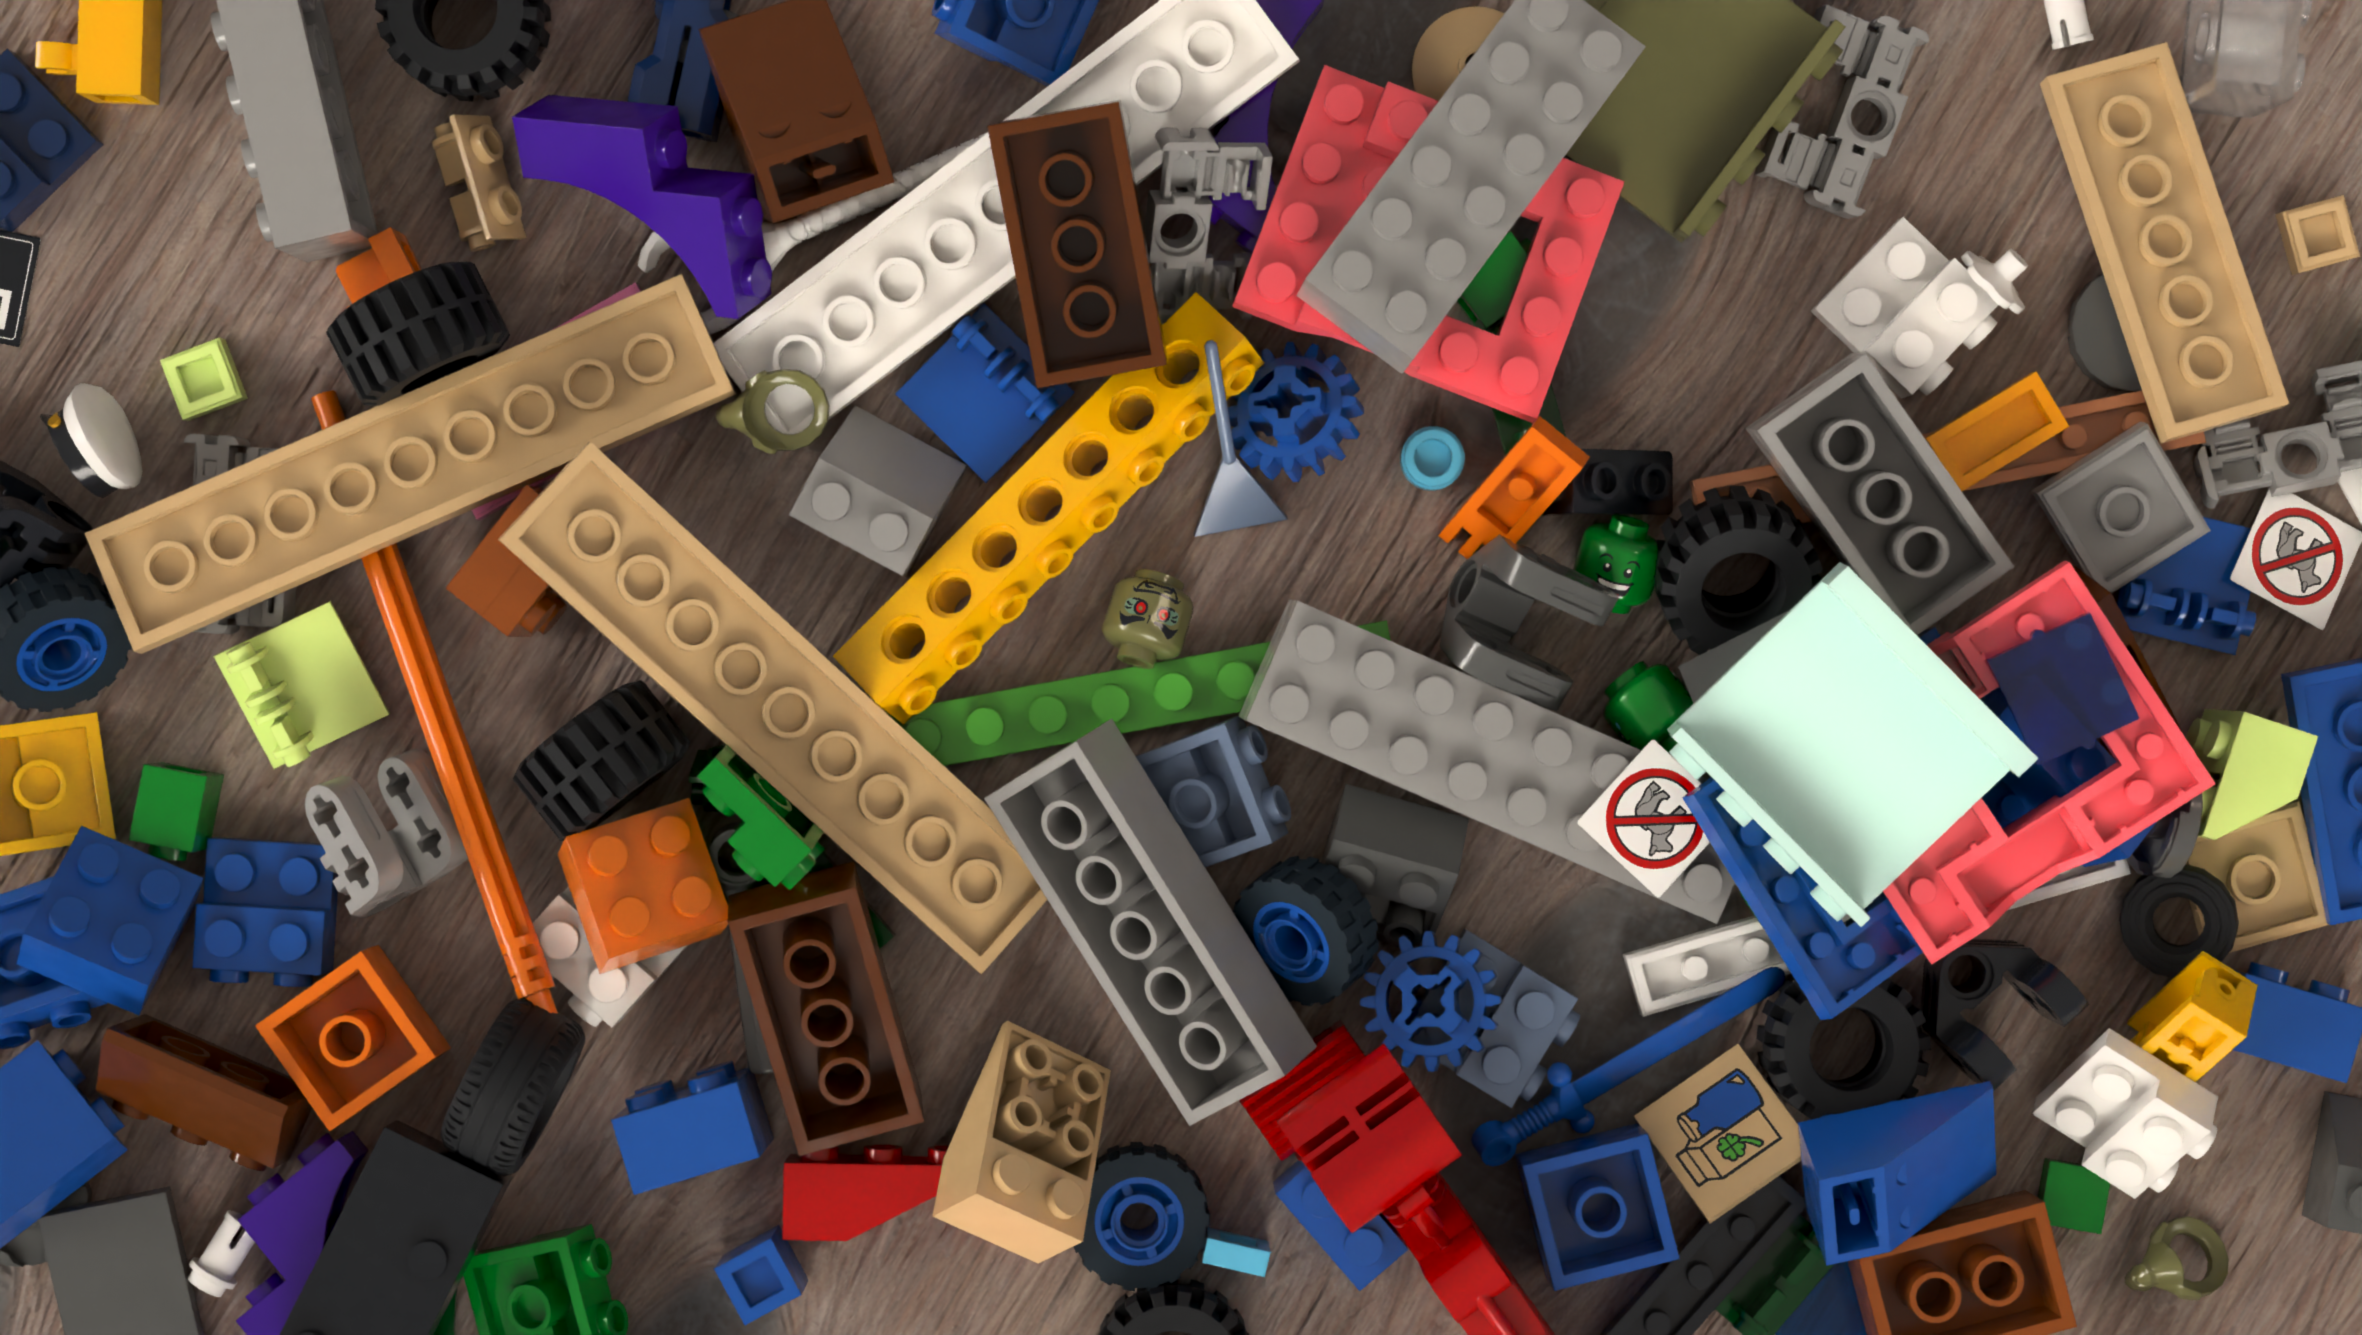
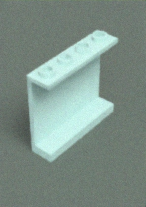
M1841 562L1667 729L1671 737L1677 742L1669 751L1670 754L1696 780L1707 772L1724 789L1716 800L1739 824L1745 827L1754 819L1771 836L1763 847L1790 875L1801 867L1818 884L1810 894L1837 922L1848 914L1860 927L1870 919V916L1864 909L2009 771L2020 777L2039 759L1849 566Z

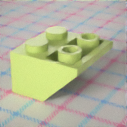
M2205 709L2202 719L2196 718L2186 735L2187 741L2216 783L2202 792L2203 808L2198 837L2216 840L2298 799L2318 736L2244 711Z

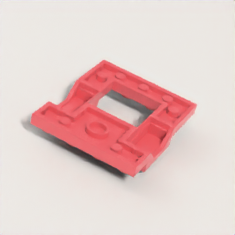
M1324 65L1232 307L1296 332L1333 337L1371 352L1296 295L1305 278L1439 101L1389 81L1385 88ZM1563 158L1520 215L1537 222L1538 225L1497 335L1445 316L1404 372L1419 380L1534 423L1539 416L1625 181Z
M2061 562L1952 634L1946 632L1927 646L1979 699L2047 656L2117 762L2063 797L2059 798L2057 795L2051 797L2003 829L1984 800L1980 798L1898 876L1883 893L1928 961L1933 964L1990 928L2017 900L2062 872L2099 859L2216 784L2070 562Z

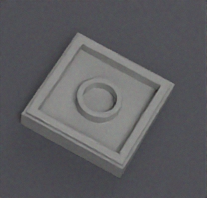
M2141 421L2031 490L2077 568L2111 593L2211 531L2149 425Z

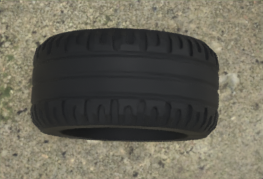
M525 998L510 1001L501 1011L483 1039L453 1097L440 1133L444 1147L452 1154L459 1155V1157L471 1163L473 1162L485 1170H490L495 1175L507 1176L516 1173L529 1156L546 1127L575 1069L585 1043L582 1026L572 1019H567L566 1016L560 1013H549L537 1005L534 1006L532 1002Z

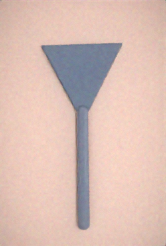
M1209 340L1205 343L1204 348L1222 458L1195 528L1194 537L1288 520L1286 514L1235 454L1218 346L1215 341Z

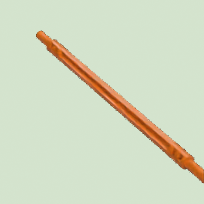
M336 391L322 392L311 398L322 430L346 420ZM397 543L361 558L517 998H525L532 1002L534 1006L537 1005L549 1013L558 1014L550 989L556 986Z

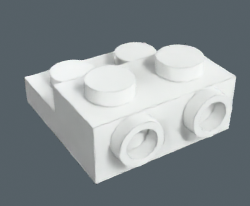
M1904 217L1898 219L1811 310L1853 353L1866 354L1886 384L1901 399L1913 395L1918 389L1925 396L1929 395L1953 370V367L1945 360L1962 343L1969 350L1973 349L1998 323L1990 315L1998 304L1990 297L1988 292L1971 278L1967 269L1956 258L1948 260Z
M569 886L563 893L558 894L533 922L552 978L559 980L574 994L568 1001L569 1006L578 1016L594 1027H597L602 1020L611 1028L618 1024L688 946L686 945L599 974Z
M2109 1028L2036 1097L2032 1114L2085 1147L2081 1164L2083 1167L2136 1199L2148 1187L2158 1193L2162 1192L2173 1180L2179 1167V1160L2185 1154L2190 1155L2194 1159H2199L2208 1151L2217 1134V1127L2213 1125L2218 1096Z

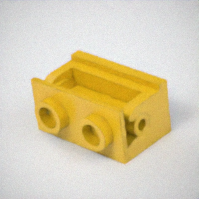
M2202 951L2128 1020L2127 1025L2139 1031L2130 1041L2196 1082L2247 1037L2258 985Z

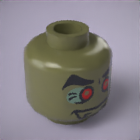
M1140 569L1135 572L1134 577L1124 578L1115 585L1102 631L1105 639L1119 649L1117 658L1120 661L1134 667L1152 669L1156 660H1171L1180 655L1194 609L1191 598L1183 592L1184 583L1162 572Z

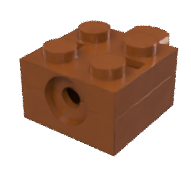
M525 485L446 587L448 591L507 637H532L536 631L544 635L556 624L567 608V604L561 600L562 597L498 540L544 490L530 485Z

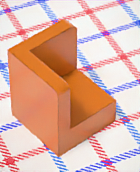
M389 227L368 238L372 246L371 249L336 267V273L352 304L399 278L422 270L403 233Z

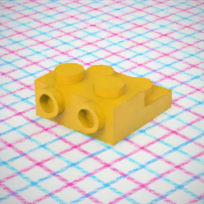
M97 712L0 725V856L71 846L81 826L116 839Z

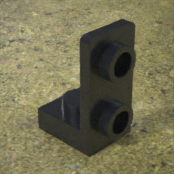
M1581 449L1590 456L1589 460L1541 516L1574 514L1669 515L1673 511L1672 454L1669 451Z

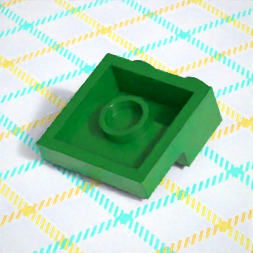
M725 745L697 776L706 784L702 791L709 802L721 813L728 817L736 813L743 820L727 841L735 849L732 856L740 868L757 881H761L765 877L774 887L781 882L790 890L816 864L817 861L815 860L824 851L825 848L818 842L823 831L814 823H811L767 780L736 755L737 753L728 745Z
M587 1224L537 1235L524 1242L476 1251L463 1276L479 1335H626L629 1324L627 1311L620 1301L612 1300L606 1278L612 1267L611 1251L605 1240L595 1237L593 1225Z

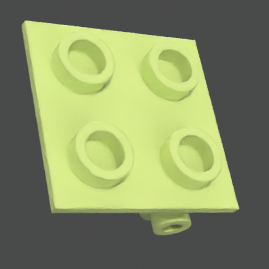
M331 601L213 656L274 769L284 764L287 767L296 765L310 757L309 752L390 714Z

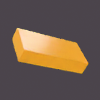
M2036 371L2026 375L1924 438L1960 490L1964 491L2070 426Z

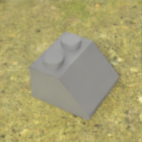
M854 406L818 458L789 516L908 578L968 466L867 411Z

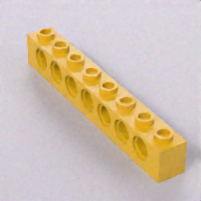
M1197 292L1162 325L1167 352V365L1112 375L833 655L836 661L865 692L904 725L913 715H917L927 709L934 701L937 691L958 670L973 663L979 656L982 646L1004 624L1012 622L1021 615L1027 606L1028 600L1048 579L1060 575L1070 565L1073 554L1094 533L1106 529L1115 520L1119 508L1140 487H1145L1152 483L1162 472L1164 463L1185 442L1195 439L1205 430L1210 417L1215 413L1204 348L1207 341L1213 340L1218 346L1226 401L1231 396L1240 394L1250 385L1255 372L1265 362L1247 338ZM1199 369L1192 380L1180 384L1182 378L1188 372ZM1153 414L1152 419L1146 426L1135 430L1136 425L1142 418ZM1108 459L1105 467L1100 472L1090 476L1091 470L1097 463ZM1062 504L1059 513L1051 520L1045 521L1048 512L1055 506ZM1016 550L1013 559L1005 566L1000 567L1003 557L1007 553ZM971 595L968 604L959 612L954 613L959 601ZM925 640L922 650L916 656L909 659L914 646Z

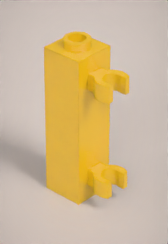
M79 0L77 44L50 41L36 42L35 68L46 69V73L51 75H76V93L95 103L159 105L162 0Z

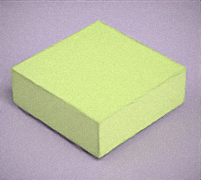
M216 338L160 360L182 420L191 421L248 399L227 342L223 338Z

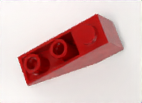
M890 1144L864 1146V1155L838 1154V1146L802 1156L790 1154L785 1160L783 1168L782 1240L848 1241L930 1200L937 1195L943 1158L949 1145L928 1147V1156L902 1155V1146Z

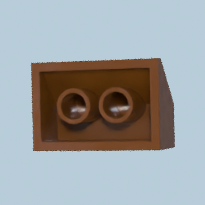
M147 1014L108 1027L102 1038L96 1092L114 1099L111 1106L116 1111L139 1120H148L151 1115L172 1124L170 1132L174 1136L192 1144L205 1146L208 1141L225 1147L231 1150L229 1158L232 1161L249 1169L265 1171L267 1166L274 1169L290 1159L312 1109V1106L290 1076Z

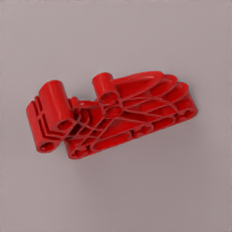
M1384 1043L1276 1120L1295 1151L1301 1157L1304 1165L1311 1172V1176L1349 1231L1354 1233L1382 1213L1397 1229L1418 1261L1426 1280L1454 1320L1460 1323L1467 1335H1555L1439 1172L1462 1156V1153Z

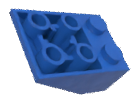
M1990 1081L1964 1087H1954L1946 1091L1900 1101H1889L1881 1105L1839 1114H1829L1820 1118L1798 1122L1806 1210L1826 1266L1891 1252L1997 1175L1993 1086Z

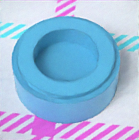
M1428 426L1415 431L1404 442L1400 452V466L1406 479L1417 488L1428 491L1440 490L1452 484L1460 476L1465 463V453L1460 440L1451 431L1438 426Z

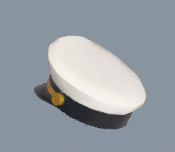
M80 383L74 387L66 399L63 409L53 415H40L41 420L48 427L52 441L65 464L80 483L95 496L104 498L117 489L134 488L140 483L143 471L134 432L122 407L102 387Z

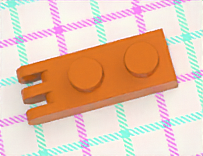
M1539 416L1445 525L1438 536L1448 544L1457 537L1462 528L1467 531L1470 536L1458 550V553L1466 559L1470 558L1481 544L1485 546L1498 535H1502L1516 544L1582 470L1590 456Z

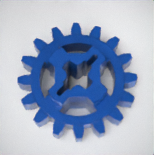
M1287 342L1284 349V357L1276 358L1266 348L1262 350L1264 365L1255 372L1252 382L1243 392L1232 396L1237 405L1228 407L1230 425L1234 427L1231 429L1234 447L1236 450H1241L1239 456L1251 469L1260 465L1261 471L1268 479L1274 480L1279 475L1281 469L1284 468L1285 473L1292 482H1299L1302 476V469L1306 466H1310L1318 476L1325 474L1322 459L1331 455L1333 458L1342 461L1346 455L1339 446L1343 438L1349 440L1358 439L1360 435L1353 423L1349 421V418H1356L1364 414V407L1357 397H1354L1360 390V387L1351 373L1345 374L1347 368L1340 358L1334 354L1326 359V355L1319 345L1312 343L1305 355L1302 356L1294 342ZM1309 377L1326 384L1330 392L1324 393L1320 387H1311L1308 383ZM1257 431H1263L1267 437L1274 436L1278 441L1277 447L1260 440Z
M1425 931L1422 938V946L1415 947L1408 936L1404 935L1399 938L1400 955L1395 957L1384 950L1377 954L1381 963L1386 967L1382 974L1365 973L1364 979L1371 985L1376 986L1375 996L1361 998L1360 1006L1373 1008L1377 1014L1376 1018L1365 1025L1366 1031L1377 1032L1383 1030L1387 1037L1382 1044L1384 1043L1390 1052L1398 1046L1404 1050L1401 1063L1404 1067L1410 1068L1418 1055L1425 1056L1428 1072L1438 1070L1440 1056L1447 1055L1449 1061L1455 1067L1463 1065V1055L1460 1050L1462 1047L1467 1045L1476 1052H1481L1485 1048L1481 1039L1476 1035L1480 1028L1485 1030L1497 1029L1498 1023L1486 1016L1487 1007L1502 1004V997L1486 994L1485 985L1497 977L1495 970L1477 971L1475 965L1483 954L1477 948L1469 951L1464 956L1458 953L1460 937L1451 935L1444 947H1438L1435 933L1433 931ZM1431 957L1451 962L1438 975H1422L1416 968L1410 965V963L1416 960ZM1452 979L1444 988L1445 993L1440 999L1442 1006L1445 1008L1444 1013L1439 1016L1438 1014L1428 1012L1422 1017H1417L1411 1023V1020L1419 1013L1417 1009L1422 1004L1421 998L1417 995L1418 990L1422 986L1429 990H1435L1440 985L1445 986ZM1468 980L1474 996V1007L1469 1021L1460 1012L1459 991L1467 984ZM1393 982L1402 991V1012L1395 1021H1393L1389 1009V994ZM1425 1027H1439L1452 1038V1040L1438 1045L1420 1044L1412 1039Z

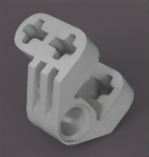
M412 749L384 760L379 767V788L399 824L388 832L363 788L351 777L342 775L311 787L306 794L305 810L307 818L326 852L320 860L326 870L338 874V877L332 882L339 893L350 896L351 899L345 905L353 916L366 918L381 912L446 876L468 859L434 761L423 750Z

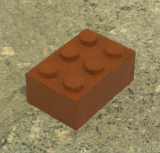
M2026 1190L1947 1210L1891 1252L1848 1261L1867 1335H2049L2077 1327L2045 1202Z

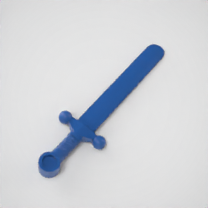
M1770 967L1757 973L1572 1083L1571 1068L1562 1062L1553 1063L1547 1071V1079L1553 1085L1550 1095L1542 1099L1538 1105H1533V1108L1523 1111L1522 1115L1518 1114L1516 1118L1512 1117L1511 1120L1509 1119L1504 1123L1493 1120L1480 1125L1472 1135L1473 1147L1486 1165L1499 1166L1512 1158L1517 1144L1523 1142L1522 1140H1526L1527 1137H1531L1532 1133L1536 1134L1538 1130H1543V1126L1548 1127L1549 1124H1553L1554 1121L1557 1122L1562 1118L1570 1119L1571 1128L1577 1133L1584 1134L1589 1132L1594 1127L1595 1118L1589 1110L1584 1109L1585 1104L1771 996L1783 985L1785 972L1781 968Z

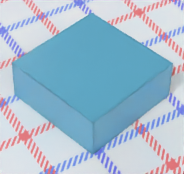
M1209 1227L1207 1228L1206 1245L1201 1251L1202 1263L1262 1277L1266 1275L1271 1253L1269 1241Z

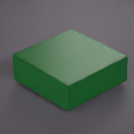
M2044 1158L2037 1197L2045 1202L2051 1226L2101 1234L2110 1183L2081 1164Z

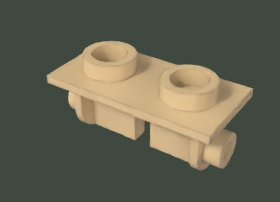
M458 114L449 116L450 122L434 128L437 139L432 141V146L438 159L445 186H454L466 181L468 191L449 198L461 241H468L471 252L495 246V240L525 239L526 234L521 221V203L517 194L511 188L502 158L504 153L503 143L500 135L493 127L490 116Z

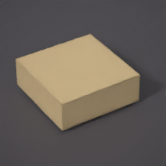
M2344 195L2275 214L2292 275L2360 257Z

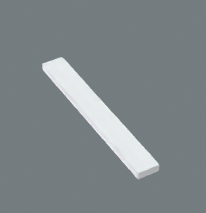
M2127 859L2089 867L2080 865L2062 872L2017 900L2008 910L2129 875L2131 873ZM1846 914L1842 918V921L1846 922L1851 917L1848 914ZM1755 916L1623 954L1640 1015L1643 1017L1723 994L1770 967L1781 968L1785 975L1791 974Z

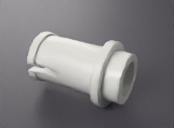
M2044 0L2053 42L2051 44L2052 50L2094 40L2093 34L2090 31L2084 0Z
M228 1210L224 1216L225 1219L201 1257H194L189 1263V1266L193 1269L187 1278L189 1282L198 1289L215 1297H221L226 1289H234L237 1281L233 1277L255 1243L244 1228L237 1239L232 1241L241 1227L238 1219L243 1215Z

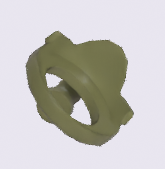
M780 369L767 372L763 370L745 382V390L735 400L721 405L717 409L715 417L721 426L736 429L750 437L754 447L766 453L775 454L777 451H791L809 446L818 439L828 423L829 403L825 391L814 377L803 371ZM784 384L797 385L805 389L812 397L815 407L814 418L803 432L784 434L774 429L768 422L765 404L770 392L776 387Z
M2193 1217L2174 1218L2168 1222L2163 1221L2151 1233L2148 1249L2142 1262L2134 1265L2127 1272L2125 1284L2130 1289L2137 1291H2147L2154 1286L2166 1290L2180 1299L2200 1300L2221 1287L2228 1275L2229 1258L2225 1245L2216 1231L2202 1220ZM2176 1235H2186L2193 1238L2204 1250L2208 1262L2207 1272L2201 1281L2193 1282L2184 1278L2181 1260L2175 1250L2169 1246Z

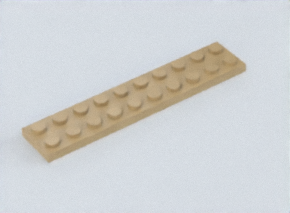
M680 274L84 534L133 651L143 654L525 487V485H530L560 472L588 442H592L603 453L732 397L736 393L683 274Z
M588 442L498 538L504 546L719 740L737 753L736 755L749 767L767 780L788 799L790 804L811 823L819 827L831 841L978 973L982 974L1047 901L1046 896L992 810L592 442Z

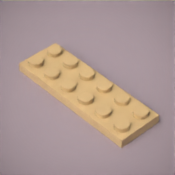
M2165 42L2047 76L2040 83L2159 443H2166L2265 414L2290 404L2168 43Z

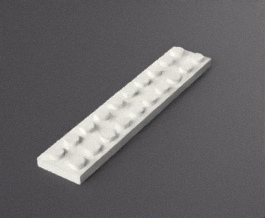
M1160 0L1003 121L1121 100L1137 186L1163 166L1164 151L1161 150L1155 138V134L1159 129L1177 128L1182 137H1190L1191 128H1207L1210 130L1291 69L1300 60L1256 0ZM986 133L714 342L725 370L742 392L745 390V382L763 370L767 372L780 369L801 370L814 377L824 389L829 403V420L1016 278L989 133ZM784 384L770 392L765 404V413L768 422L774 429L784 434H796L803 432L810 425L814 418L815 407L812 397L805 389L797 385Z

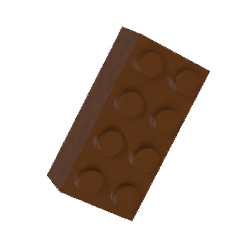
M1121 100L989 124L987 128L1037 388L1167 365V352Z
M855 862L808 873L790 890L780 882L776 887L768 884L729 895L728 925L798 1155L802 1156L924 1122L921 1089Z

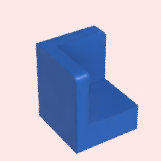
M779 1225L727 1252L721 1257L714 1268L744 1325L802 1295L808 1283V1278L788 1240H782V1229Z

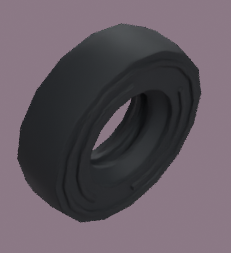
M2186 864L2180 872L2171 878L2149 875L2140 876L2125 895L2119 917L2123 942L2133 958L2154 974L2174 978L2202 951L2222 962L2234 946L2239 926L2235 900L2224 883L2205 869ZM2181 897L2189 899L2198 905L2205 921L2204 930L2198 939L2183 945L2168 943L2162 939L2155 930L2153 922L2154 912L2160 903L2169 898Z

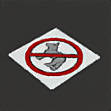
M2268 489L2232 571L2230 580L2316 628L2323 630L2362 542V532L2293 493L2271 497L2270 489Z
M1651 740L1577 821L1580 827L1656 897H1661L1710 843L1682 798L1701 785V783L1655 740Z

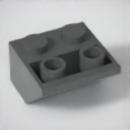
M1345 784L1331 824L1321 863L1325 865L1331 864L1340 869L1339 872L1344 877L1350 878L1358 886L1357 890L1363 898H1367L1371 906L1370 912L1372 917L1377 921L1376 940L1400 948L1399 938L1405 935L1414 943L1415 947L1422 946V938L1425 931L1436 933L1458 878L1469 818Z

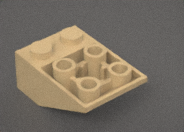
M1010 1021L1003 1023L943 1158L932 1217L1038 1264L1083 1242L1111 1070Z

